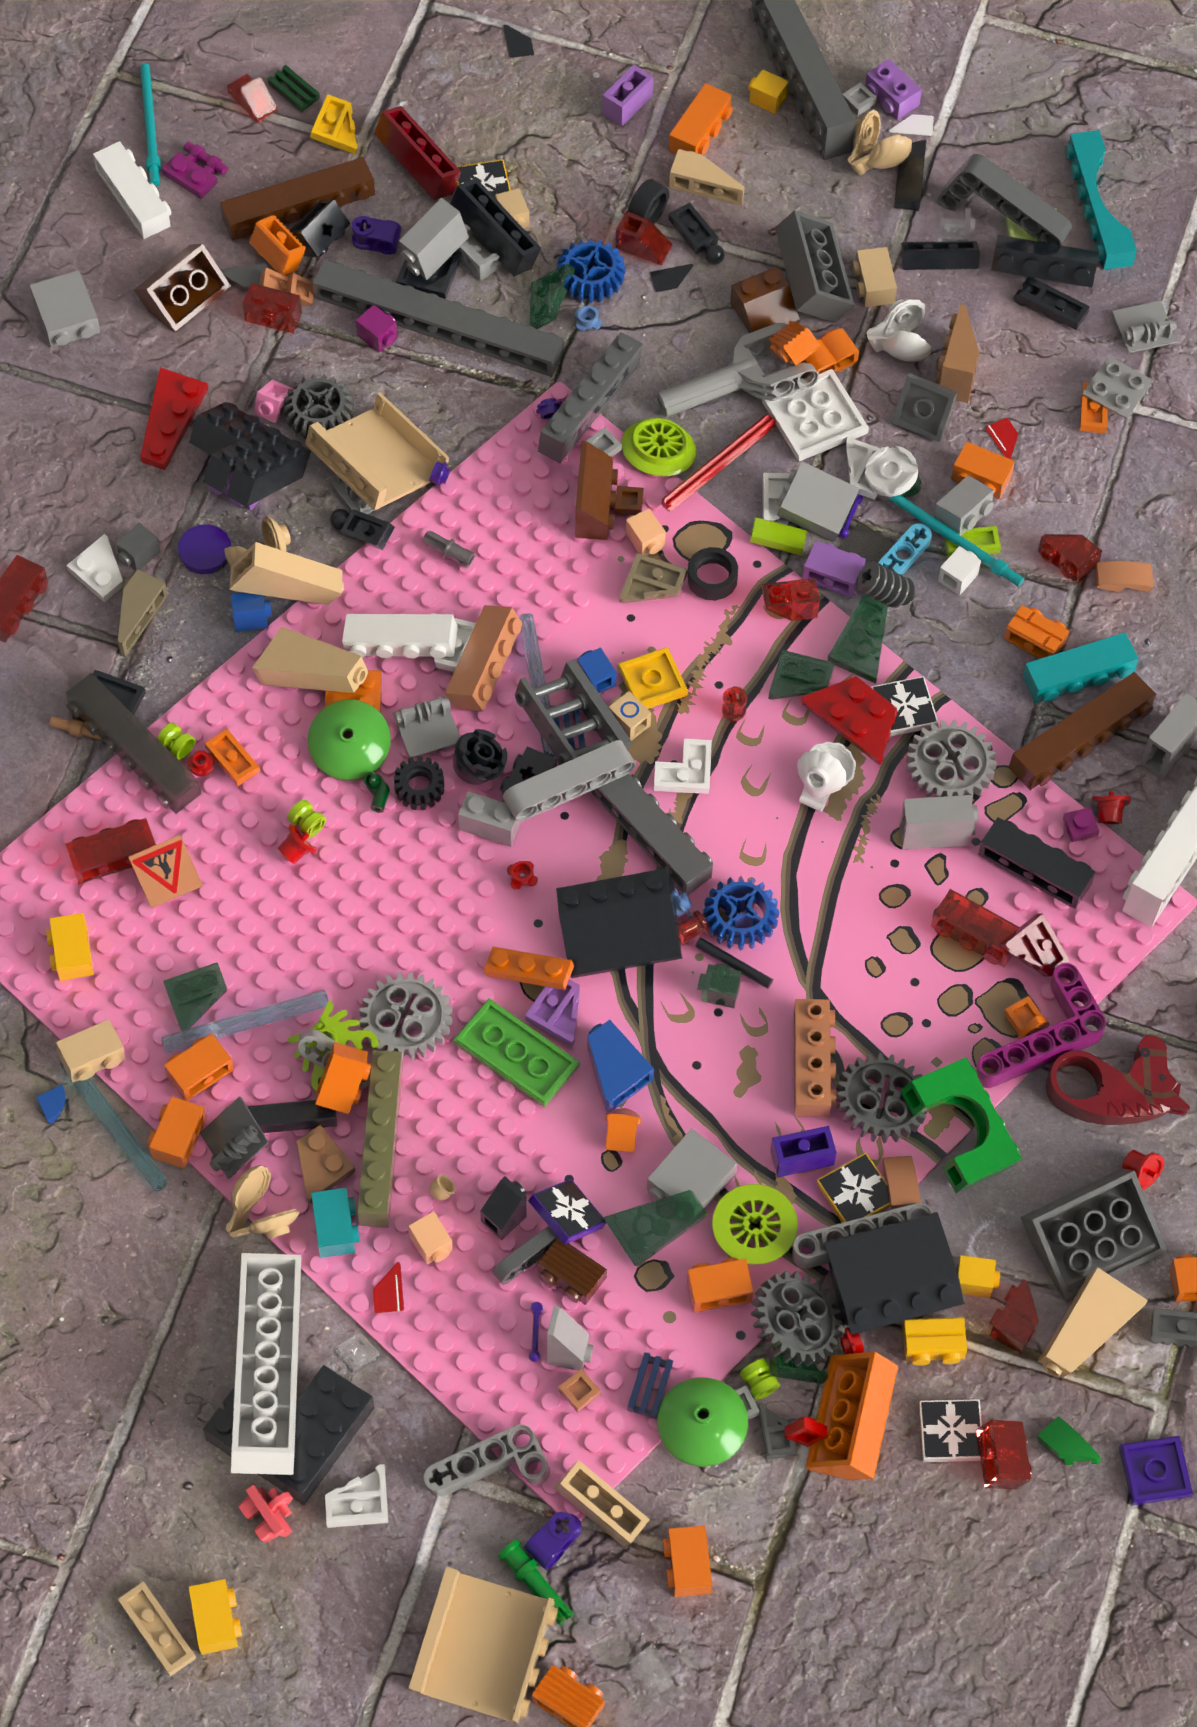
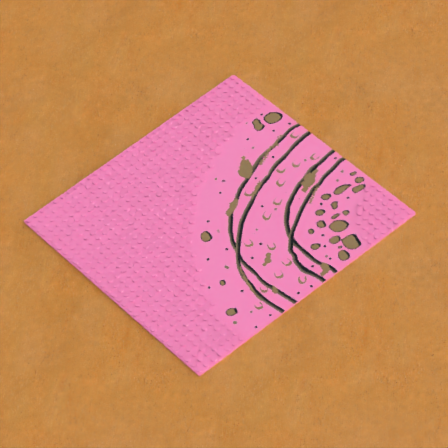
M557 382L453 469L449 474L446 484L440 483L438 487L434 485L391 522L395 528L383 550L365 544L338 566L337 569L342 570V581L344 582V589L339 597L329 605L297 601L273 621L268 628L261 631L0 852V984L59 1040L109 1019L124 1046L125 1060L112 1069L105 1068L95 1074L153 1130H157L160 1124V1111L164 1104L168 1105L171 1096L184 1100L167 1078L164 1065L171 1056L176 1053H183L200 1037H207L212 1033L232 1058L234 1071L188 1101L204 1107L207 1119L202 1128L203 1130L239 1096L247 1107L316 1100V1091L311 1086L314 1063L311 1062L309 1071L304 1072L302 1067L305 1057L301 1056L298 1059L294 1057L298 1049V1043H290L287 1041V1038L309 1030L320 1020L319 1018L325 1010L328 1001L333 1002V1011L330 1017L337 1012L347 1010V1016L340 1020V1022L349 1019L359 1021L363 1018L359 1012L360 1008H364L362 999L370 998L368 996V989L377 991L376 981H380L385 985L387 983V975L394 981L397 980L398 972H401L403 979L407 978L410 972H413V978L416 980L421 974H424L425 983L434 979V989L442 986V996L448 995L449 1004L447 1005L452 1006V1014L449 1016H452L453 1023L452 1025H447L450 1028V1034L442 1035L444 1037L443 1045L435 1042V1053L426 1049V1058L416 1053L414 1061H411L409 1055H405L403 1059L389 1227L359 1226L358 1220L369 1086L361 1088L362 1092L358 1105L352 1104L349 1114L336 1111V1127L323 1128L355 1167V1172L330 1189L347 1188L348 1198L354 1197L356 1215H350L352 1225L358 1224L360 1242L354 1243L355 1253L320 1258L313 1202L309 1204L307 1201L297 1141L313 1129L264 1133L269 1143L230 1179L226 1177L223 1170L215 1171L210 1166L213 1154L201 1134L198 1137L188 1163L231 1204L233 1185L240 1175L254 1166L262 1165L268 1167V1171L271 1173L269 1187L264 1196L252 1207L248 1220L253 1222L293 1209L300 1211L295 1221L288 1225L290 1233L269 1240L283 1254L301 1255V1271L480 1441L488 1439L515 1425L522 1424L530 1427L549 1464L550 1475L548 1479L542 1484H531L521 1473L517 1462L508 1466V1468L555 1513L567 1512L574 1514L582 1521L586 1515L554 1489V1486L569 1467L580 1460L614 1489L661 1442L657 1418L654 1419L627 1411L644 1352L649 1353L653 1357L660 1356L663 1360H673V1366L663 1395L664 1399L673 1387L688 1379L706 1377L722 1381L764 1339H758L757 1337L762 1332L761 1328L753 1327L758 1318L751 1316V1312L756 1309L751 1303L696 1313L693 1311L687 1283L688 1269H692L694 1265L699 1263L714 1265L720 1264L725 1259L732 1258L719 1246L712 1228L714 1210L721 1198L734 1188L747 1184H761L772 1187L786 1196L793 1205L798 1219V1236L806 1232L842 1223L817 1186V1179L867 1153L884 1179L882 1158L912 1156L919 1184L975 1128L969 1115L953 1105H939L928 1110L927 1114H925L926 1118L923 1124H920L917 1132L911 1131L907 1139L901 1135L898 1142H895L889 1136L886 1143H883L881 1136L878 1135L874 1142L871 1141V1134L868 1132L865 1136L860 1137L862 1129L859 1127L851 1130L853 1122L852 1120L843 1122L846 1112H838L837 1109L841 1103L836 1101V1107H831L829 1117L794 1116L795 999L830 1000V1010H835V1027H830V1036H835L836 1049L835 1054H830L831 1063H836V1079L831 1080V1089H836L842 1072H846L849 1064L854 1065L857 1058H861L865 1062L868 1054H871L874 1060H877L879 1053H882L884 1060H888L892 1054L894 1055V1062L897 1064L900 1060L905 1059L903 1067L907 1069L910 1066H914L913 1075L922 1074L924 1076L967 1057L969 1063L976 1070L978 1060L982 1055L1019 1040L1017 1037L1019 1034L1004 1015V1011L1027 996L1031 998L1041 1014L1049 1021V1027L1067 1020L1051 991L1050 983L1052 976L1044 977L1002 949L999 945L1034 915L1039 913L1045 915L1070 960L1068 963H1071L1078 969L1096 1003L1099 1004L1196 907L1197 899L1179 885L1152 928L1124 913L1122 910L1126 901L1122 897L1129 886L1127 884L1135 870L1139 871L1142 867L1141 862L1144 856L1104 823H1099L1098 818L1095 816L1094 818L1099 828L1098 836L1071 842L1063 820L1064 813L1085 808L1051 780L1044 786L1038 785L1030 791L1008 768L1015 751L926 678L925 681L939 722L938 728L941 726V720H944L947 726H951L952 721L956 720L957 727H961L964 722H967L966 729L969 731L976 726V735L985 733L984 743L992 742L990 751H996L994 761H997L996 769L993 770L995 774L993 780H990L989 788H983L981 796L973 792L972 805H977L978 822H975V835H971L969 846L902 850L899 823L904 799L936 797L934 793L926 797V788L917 790L919 781L911 782L912 773L907 772L909 763L906 762V758L909 753V744H913L914 736H920L921 731L891 736L885 746L883 761L878 765L801 703V698L856 676L871 687L921 677L922 675L812 585L803 581L802 577L764 546L751 543V536L699 493L694 492L675 509L667 511L661 505L662 498L682 483L683 480L676 475L655 476L642 472L626 459L622 450L612 457L613 469H618L617 485H612V491L617 493V486L644 488L642 512L650 508L666 532L665 547L655 554H648L646 556L685 568L688 572V562L696 552L708 547L722 548L735 557L738 564V579L733 593L726 598L716 601L705 600L696 596L690 590L686 576L679 597L620 603L619 596L636 553H638L626 535V519L635 515L615 514V507H610V514H614L613 530H608L607 540L575 538V517L582 441H586L605 427L621 443L624 432L603 415L599 414L561 463L539 453L540 431L550 419H541L540 414L536 413L537 405L542 400L548 398H555L556 401L560 400L564 403L573 392L562 382ZM433 531L449 541L454 539L455 543L474 552L475 557L471 565L466 568L448 557L444 559L442 553L423 544L422 540L426 532ZM706 564L697 570L698 578L708 584L722 583L729 575L728 571L718 564ZM484 605L512 607L523 623L484 711L455 709L451 702V707L449 708L460 737L466 733L474 732L475 729L487 730L496 735L494 739L500 744L502 749L506 748L507 762L503 773L493 780L473 785L460 779L454 771L453 756L455 745L421 755L423 761H426L428 757L432 759V764L435 761L439 764V769L442 768L445 786L441 800L439 802L434 800L435 806L431 808L429 804H426V810H421V805H417L416 810L411 809V804L405 807L403 800L399 802L397 794H395V770L397 767L401 769L400 763L403 761L408 764L409 755L393 712L398 711L400 708L405 709L415 706L416 703L421 704L423 701L428 702L438 699L439 696L447 697L445 691L454 672L436 668L434 657H363L367 670H381L380 713L388 724L391 736L388 756L382 766L375 771L390 788L384 812L377 813L370 808L374 796L368 790L366 784H364V778L354 781L332 778L317 767L310 755L308 732L316 715L325 708L326 691L262 685L259 683L252 668L281 627L345 650L342 640L346 614H453L454 618L476 623ZM601 647L617 672L616 686L600 693V696L609 707L614 698L617 696L622 697L628 692L618 672L617 664L668 647L688 689V696L648 709L651 712V726L632 740L628 750L636 762V767L629 775H635L640 781L642 789L657 799L659 807L665 814L670 813L674 817L677 827L683 833L687 832L693 838L695 846L701 852L704 851L710 856L713 862L712 878L687 895L693 906L689 909L692 917L688 918L687 914L678 917L683 959L569 978L580 985L575 1041L571 1047L525 1020L526 1013L545 986L485 975L484 967L492 947H499L567 959L559 918L556 888L648 872L660 868L591 792H587L534 817L521 821L511 847L459 830L458 814L468 791L502 802L501 783L505 776L510 777L514 770L513 763L517 755H523L527 746L557 759L523 707H520L516 702L515 692L521 678L525 677L531 688L560 679L566 662L573 659L577 661V658L584 652L594 651ZM564 688L539 699L544 707L548 709L550 706L559 705L574 698L569 690ZM579 710L581 722L588 720L584 712ZM569 713L571 726L575 725L573 713ZM563 715L558 716L560 730L565 728ZM171 722L181 727V732L190 734L196 740L193 750L183 760L176 759L171 755L169 749H163L156 742L159 733ZM227 728L260 768L258 774L238 787L216 760L213 764L212 772L204 777L194 775L187 765L188 758L191 755L193 756L194 752L204 750L208 754L205 742ZM594 730L584 733L586 746L602 741L601 737ZM346 731L343 734V737L347 739L353 736L351 731ZM573 737L575 749L580 748L578 737ZM684 739L712 740L709 794L654 791L655 761L683 763ZM825 742L841 743L846 749L851 751L853 759L856 761L854 778L847 785L843 786L841 790L830 794L822 812L800 803L799 799L804 784L798 773V760L805 752H810L816 744H823ZM952 744L954 747L957 748L962 747L959 744ZM928 754V756L933 758L938 757L935 754ZM418 757L413 758V760L418 761ZM965 766L969 770L975 769L972 766ZM417 776L410 779L408 784L414 790H423L429 786L430 781L426 777ZM940 776L944 780L950 779L948 776ZM306 799L313 806L315 812H320L326 818V823L317 835L306 839L318 852L316 854L309 852L297 863L293 864L278 850V846L290 833L288 826L291 823L287 820L289 811L299 801ZM997 817L1004 821L1013 822L1020 830L1038 836L1045 844L1063 850L1070 858L1088 864L1095 871L1092 885L1076 909L978 855L981 841ZM295 826L296 829L300 832V827ZM181 835L203 886L151 908L129 860V856ZM519 861L532 862L534 864L533 873L538 878L537 884L533 887L529 885L523 886L519 890L513 889L510 885L512 881L511 876L507 874L508 866ZM742 875L744 882H749L753 877L755 880L754 885L757 886L763 882L765 885L764 891L771 889L773 892L772 898H776L778 901L776 908L779 910V917L777 918V928L773 929V935L770 938L765 937L763 945L755 941L753 949L748 944H744V948L740 951L738 944H733L729 949L727 947L728 941L719 944L717 942L718 935L710 936V928H706L704 925L706 918L703 916V909L705 908L704 901L706 897H709L710 890L712 888L717 889V884L720 881L727 885L729 877L734 882H738L739 877ZM674 884V888H676L677 891L680 894H682L680 889ZM755 903L753 910L762 919L764 916L763 912ZM719 908L718 913L720 917L727 923L728 916L725 914V910ZM84 913L94 975L60 981L58 972H52L49 955L54 954V947L48 946L46 930L51 929L49 918ZM699 938L707 940L774 979L770 988L763 987L696 948L695 945ZM1059 978L1063 983H1070V980L1067 978ZM412 996L410 1000V1006L417 996ZM395 997L391 1001L399 1003L402 1002L404 998ZM489 998L580 1062L579 1068L545 1108L454 1044L453 1039ZM1073 1001V1002H1072V1003H1073L1075 1006H1077V1007H1083V1006H1084V1005H1083L1081 1002H1079V1001ZM410 1006L407 1015H411ZM422 1006L418 1010L427 1012L431 1008L429 1006ZM401 1018V1020H402V1027H403L405 1018ZM608 1020L615 1024L654 1068L653 1081L616 1108H628L641 1117V1124L637 1125L634 1153L605 1150L608 1121L605 1120L608 1112L605 1110L588 1052L587 1038L589 1031L599 1023L603 1025ZM385 1021L381 1026L391 1027L394 1023ZM359 1025L349 1027L348 1030L358 1031L363 1030L364 1028L360 1027ZM402 1027L399 1030L398 1034L395 1036L396 1038L400 1037L402 1033ZM413 1030L408 1032V1035L415 1037L421 1032ZM1065 1035L1060 1036L1062 1040L1066 1037ZM365 1038L362 1041V1050L368 1052L367 1061L372 1063V1052L377 1050V1048L370 1047L369 1038ZM351 1040L348 1041L347 1046L356 1048ZM1042 1046L1034 1047L1039 1052H1046V1049ZM1017 1057L1008 1058L1013 1063L1021 1062ZM983 1068L986 1073H995L992 1068ZM1029 1073L998 1086L984 1088L990 1095L994 1108ZM885 1077L884 1086L881 1091L882 1096L877 1109V1119H881V1110L885 1103L884 1096L889 1083L888 1077ZM866 1079L869 1083L876 1084L873 1080ZM894 1087L898 1091L902 1090L900 1087ZM861 1104L863 1108L871 1109L868 1105ZM889 1111L892 1116L899 1117L897 1113ZM829 1126L837 1152L834 1166L778 1178L770 1152L772 1138ZM691 1128L737 1162L736 1175L693 1224L686 1219L684 1221L678 1219L671 1212L669 1206L663 1202L658 1203L653 1200L647 1190V1178ZM439 1175L449 1177L456 1188L455 1193L446 1200H436L430 1194V1185ZM506 1176L511 1182L515 1180L525 1189L527 1217L501 1240L481 1222L480 1210L500 1180ZM569 1179L574 1181L607 1221L603 1229L569 1243L607 1269V1278L586 1305L581 1301H578V1303L572 1302L564 1295L562 1288H559L557 1285L549 1286L543 1282L538 1273L539 1261L505 1285H502L492 1273L498 1263L548 1226L528 1202L532 1194ZM755 1204V1211L759 1212L762 1205ZM750 1205L744 1206L745 1209H746L749 1213H751V1206H750ZM889 1207L882 1212L889 1211L891 1208ZM766 1208L763 1215H767L771 1210ZM739 1210L735 1212L736 1214L744 1217ZM435 1212L452 1239L453 1251L443 1261L438 1263L433 1261L427 1265L409 1236L408 1225ZM775 1216V1217H773V1218H772L771 1220H769V1221H779V1220H778V1218ZM730 1220V1224H738V1222ZM750 1222L749 1229L753 1230L755 1228H758L759 1230H761L760 1222ZM780 1228L771 1229L775 1232H780ZM731 1231V1233H732L733 1236H735L736 1234H738L739 1232H741V1231ZM747 1236L743 1237L738 1242L744 1244ZM767 1236L770 1242H773L775 1240L774 1238ZM758 1238L759 1247H765L766 1245ZM754 1239L750 1240L747 1247L755 1248ZM793 1245L783 1256L772 1262L747 1264L754 1292L753 1300L757 1298L755 1292L761 1288V1284L776 1273L780 1276L783 1272L788 1271L791 1276L795 1271H798L800 1279L808 1274L811 1284L817 1280L820 1283L830 1273L829 1264L806 1269L798 1267L792 1260ZM802 1247L799 1249V1251L805 1255H810L813 1253V1251L808 1247ZM397 1262H400L404 1310L375 1313L373 1288ZM534 1302H540L543 1305V1311L539 1316L538 1352L540 1353V1359L537 1362H532L529 1359V1353L532 1351L534 1316L531 1312V1305ZM554 1306L562 1308L589 1333V1344L594 1345L591 1362H585L583 1371L601 1390V1394L578 1413L558 1391V1387L575 1374L577 1370L547 1364V1333ZM648 1363L635 1406H641L653 1364ZM659 1366L646 1409L652 1410L665 1369ZM526 1434L518 1436L515 1446L525 1447L530 1442V1436ZM495 1447L490 1450L498 1458L501 1457V1448ZM532 1462L528 1466V1474H538L542 1470V1463Z

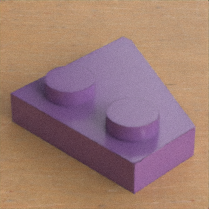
M569 979L565 990L545 987L526 1013L525 1020L572 1047L575 1041L580 985Z

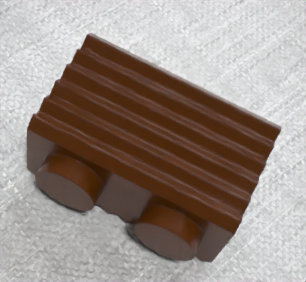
M558 1237L538 1262V1273L541 1280L549 1286L557 1285L559 1288H562L564 1295L575 1303L581 1301L586 1305L607 1278L606 1268L571 1244L567 1243L564 1245Z

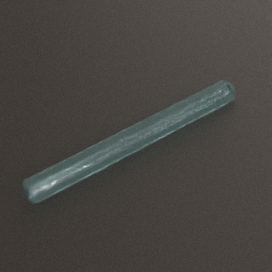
M531 613L521 614L519 619L523 623L521 635L531 688L546 684L534 617ZM548 695L539 698L546 709L551 708ZM540 734L543 753L556 757Z
M321 990L163 1036L161 1042L164 1051L169 1053L189 1047L198 1038L207 1037L211 1033L217 1039L326 1007L329 1000L326 992Z
M60 1063V1064H61V1068H62L63 1071L67 1074V1072H66V1070H65L63 1064ZM89 1078L73 1082L154 1191L159 1192L168 1185L166 1177L93 1081Z

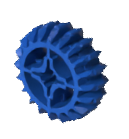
M591 238L587 243L580 239L578 245L571 243L569 249H564L562 256H559L556 267L558 283L562 286L564 293L569 292L571 299L578 296L580 303L584 299H588L590 303L594 299L602 302L603 296L611 299L613 292L618 293L620 286L624 282L625 267L623 256H619L618 249H612L611 243L603 245L601 239L597 243L593 242Z
M742 875L739 877L738 882H734L729 877L727 885L720 881L717 884V889L712 888L709 892V897H706L704 901L703 916L706 918L704 920L705 927L710 928L709 934L711 937L718 935L717 942L719 944L728 941L727 947L729 949L733 944H738L740 951L744 948V944H748L753 949L755 941L763 945L765 937L770 938L773 935V929L777 928L779 910L776 907L778 901L776 898H772L773 892L771 889L764 891L765 885L763 882L757 886L754 885L755 880L753 877L749 882H744ZM755 903L763 912L764 916L762 919L753 910ZM719 908L725 910V914L728 916L727 923L720 917L718 913Z

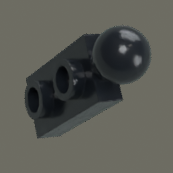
M691 203L669 213V221L696 254L705 250V259L712 265H717L723 261L725 252L717 244L718 236Z
M336 509L330 516L331 525L341 530V533L346 537L380 550L384 549L395 528L387 521L355 509L351 513L345 509Z

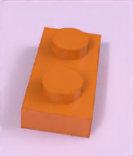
M1083 382L1079 431L1106 434L1108 409L1082 395L1089 384L1088 382Z
M228 728L205 742L207 751L213 755L214 759L237 787L260 772L258 764Z

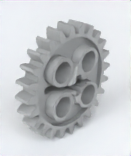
M941 720L939 728L934 723H931L930 732L922 728L920 736L915 735L913 744H909L908 748L909 753L907 754L906 762L909 763L907 772L912 773L910 781H919L917 790L926 788V797L934 793L936 797L971 795L973 799V792L981 796L983 788H989L990 780H993L995 774L993 770L996 769L997 761H994L996 751H990L992 742L984 743L985 733L977 736L976 726L969 731L966 729L967 722H964L961 727H957L956 720L952 721L951 726H947L946 722ZM952 744H959L962 747L957 748L954 747ZM928 754H935L938 757L933 758L928 756ZM965 766H972L975 769L969 770ZM940 776H948L950 779L944 780Z
M398 972L397 980L394 981L387 975V983L385 985L380 981H376L377 991L369 988L368 996L370 998L362 999L364 1008H360L359 1012L363 1018L359 1021L360 1027L364 1028L363 1030L372 1031L377 1035L379 1041L377 1050L402 1052V1060L405 1055H409L411 1061L415 1060L416 1053L426 1058V1049L435 1053V1042L441 1045L444 1044V1037L442 1035L450 1034V1028L447 1025H452L453 1023L452 1016H449L452 1014V1006L447 1005L449 1004V996H442L443 987L440 986L434 989V979L425 983L424 974H421L416 980L413 978V972H410L405 979H403L401 972ZM412 996H417L410 1006V1000ZM395 997L404 998V1000L399 1003L391 1001ZM409 1006L411 1015H407ZM422 1006H429L431 1008L427 1012H421L418 1009ZM401 1018H405L403 1027ZM385 1021L394 1023L391 1027L381 1026ZM402 1027V1033L400 1037L396 1038L395 1036L398 1034L399 1030ZM413 1030L421 1032L415 1037L408 1035V1032ZM369 1038V1040H368L369 1046L372 1047V1046H371L372 1041H371V1039Z

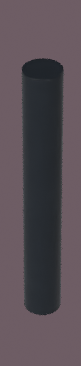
M701 937L697 941L695 947L767 989L772 985L774 979Z

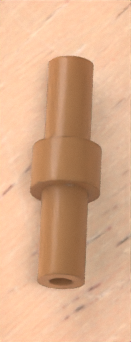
M52 716L50 720L51 727L69 731V734L80 738L87 736L101 741L105 736V730L88 726L84 721L77 719L70 721L56 716Z

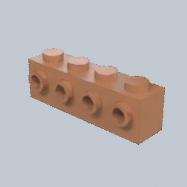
M484 605L445 691V695L455 709L484 711L523 624L512 607Z
M795 999L794 1116L829 1117L831 1107H836V1089H831V1080L836 1079V1063H831L830 1054H835L836 1038L835 1036H830V1027H835V1010H830V1000Z

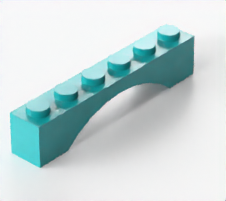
M1100 130L1070 134L1069 143L1065 145L1066 159L1070 160L1072 164L1071 175L1073 180H1077V195L1079 200H1083V215L1085 220H1089V235L1091 240H1095V251L1099 252L1098 260H1101L1103 270L1133 266L1137 249L1131 230L1110 214L1098 192L1096 177L1102 167L1106 151Z

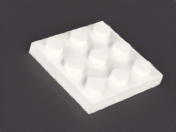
M833 369L820 373L818 381L810 388L776 401L764 399L762 401L769 415L775 419L777 428L798 462L846 443L848 437L856 439L868 434V425Z

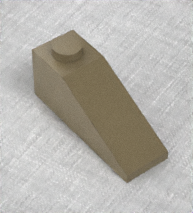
M139 569L136 570L132 577H128L123 585L118 645L120 654L124 657L127 656L168 597L164 581Z

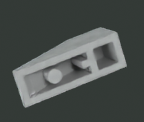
M554 1306L547 1333V1364L577 1371L581 1368L583 1370L585 1362H591L594 1345L589 1344V1333L562 1308Z

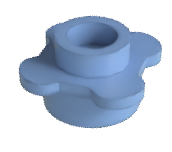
M583 306L576 310L574 317L578 322L576 324L577 330L599 329L601 327V321L598 319L599 310L592 306Z
M674 888L677 916L681 917L687 914L688 918L692 917L689 909L693 906L685 892L680 894Z

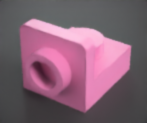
M272 379L257 392L254 414L276 423L279 420L280 410L284 406L285 397H289L287 394L288 389L293 388Z

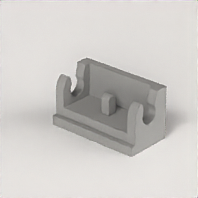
M465 225L469 238L455 252L460 253V262L479 281H482L500 269L502 263L497 260L499 256L496 253L491 254L473 237V234L469 231L470 227Z

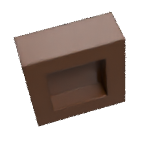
M617 486L615 514L637 515L641 513L644 488Z

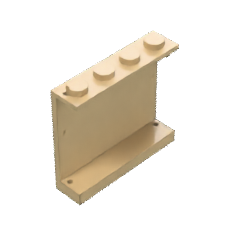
M380 392L377 393L373 409L329 430H326L319 422L310 425L305 445L374 511L431 483L429 479L435 463L438 461L443 464L447 462L448 464L449 457Z
M446 1567L408 1689L421 1695L519 1724L520 1717L525 1719L530 1707L531 1700L526 1699L529 1687L535 1688L539 1677L540 1669L535 1668L538 1657H544L548 1647L549 1639L545 1638L548 1625L553 1627L557 1617L558 1608L554 1607V1599L549 1598L547 1600L461 1574L456 1569Z

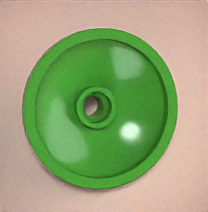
M341 700L326 706L316 715L308 732V748L314 763L328 776L344 781L363 779L367 773L377 771L385 762L391 745L390 730L383 715L373 706L358 700ZM346 731H351L353 736L347 739L343 737V734Z
M698 1377L677 1384L666 1394L659 1407L657 1427L663 1445L675 1458L689 1465L708 1467L725 1462L740 1449L747 1434L748 1415L743 1400L733 1388L716 1379ZM704 1411L709 1416L706 1419H700L697 1414Z

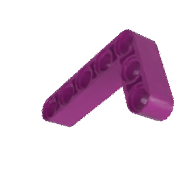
M1061 963L1056 966L1050 983L1051 991L1067 1020L982 1055L978 1060L976 1072L984 1088L998 1086L1055 1062L1066 1052L1081 1051L1100 1042L1106 1027L1105 1017L1080 972L1071 963ZM1059 978H1067L1070 980V983H1063ZM1073 1001H1079V1002H1081L1084 1006H1083V1007H1077V1006H1075L1072 1002H1073ZM1093 1025L1097 1028V1030L1091 1031L1087 1029L1085 1026ZM1060 1036H1068L1072 1041H1064ZM1042 1046L1046 1049V1052H1039L1034 1047ZM1017 1057L1021 1062L1013 1063L1008 1058ZM983 1068H992L995 1073H986Z

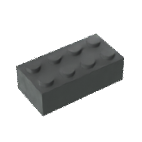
M794 210L775 227L794 305L799 312L835 323L855 304L833 223Z

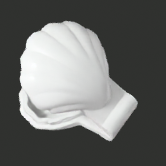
M918 299L894 302L889 308V313L884 321L867 331V338L875 352L886 351L891 356L907 362L921 361L929 356L932 349L931 345L926 340L920 338L921 336L912 333L922 321L925 314V304Z
M825 742L823 744H816L810 752H805L797 762L798 773L804 784L799 802L822 812L830 794L841 790L843 786L847 785L854 778L856 761L853 759L851 751L846 749L841 743Z

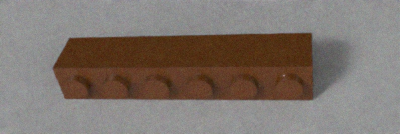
M364 157L222 201L220 202L222 219L232 241L246 238L254 233L253 230L258 221L272 215L276 216V219H279V222L283 224L293 223L302 219L320 200L334 199L339 207H343L346 204L374 196V178Z
M1133 672L1014 752L1008 768L1030 791L1038 785L1044 786L1058 771L1061 773L1065 772L1073 764V761L1079 757L1081 759L1087 757L1095 746L1106 744L1113 737L1114 733L1119 730L1125 731L1139 716L1141 718L1147 716L1154 708L1153 702L1156 693Z

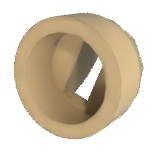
M439 1175L430 1185V1194L436 1200H446L456 1191L453 1181L445 1175Z

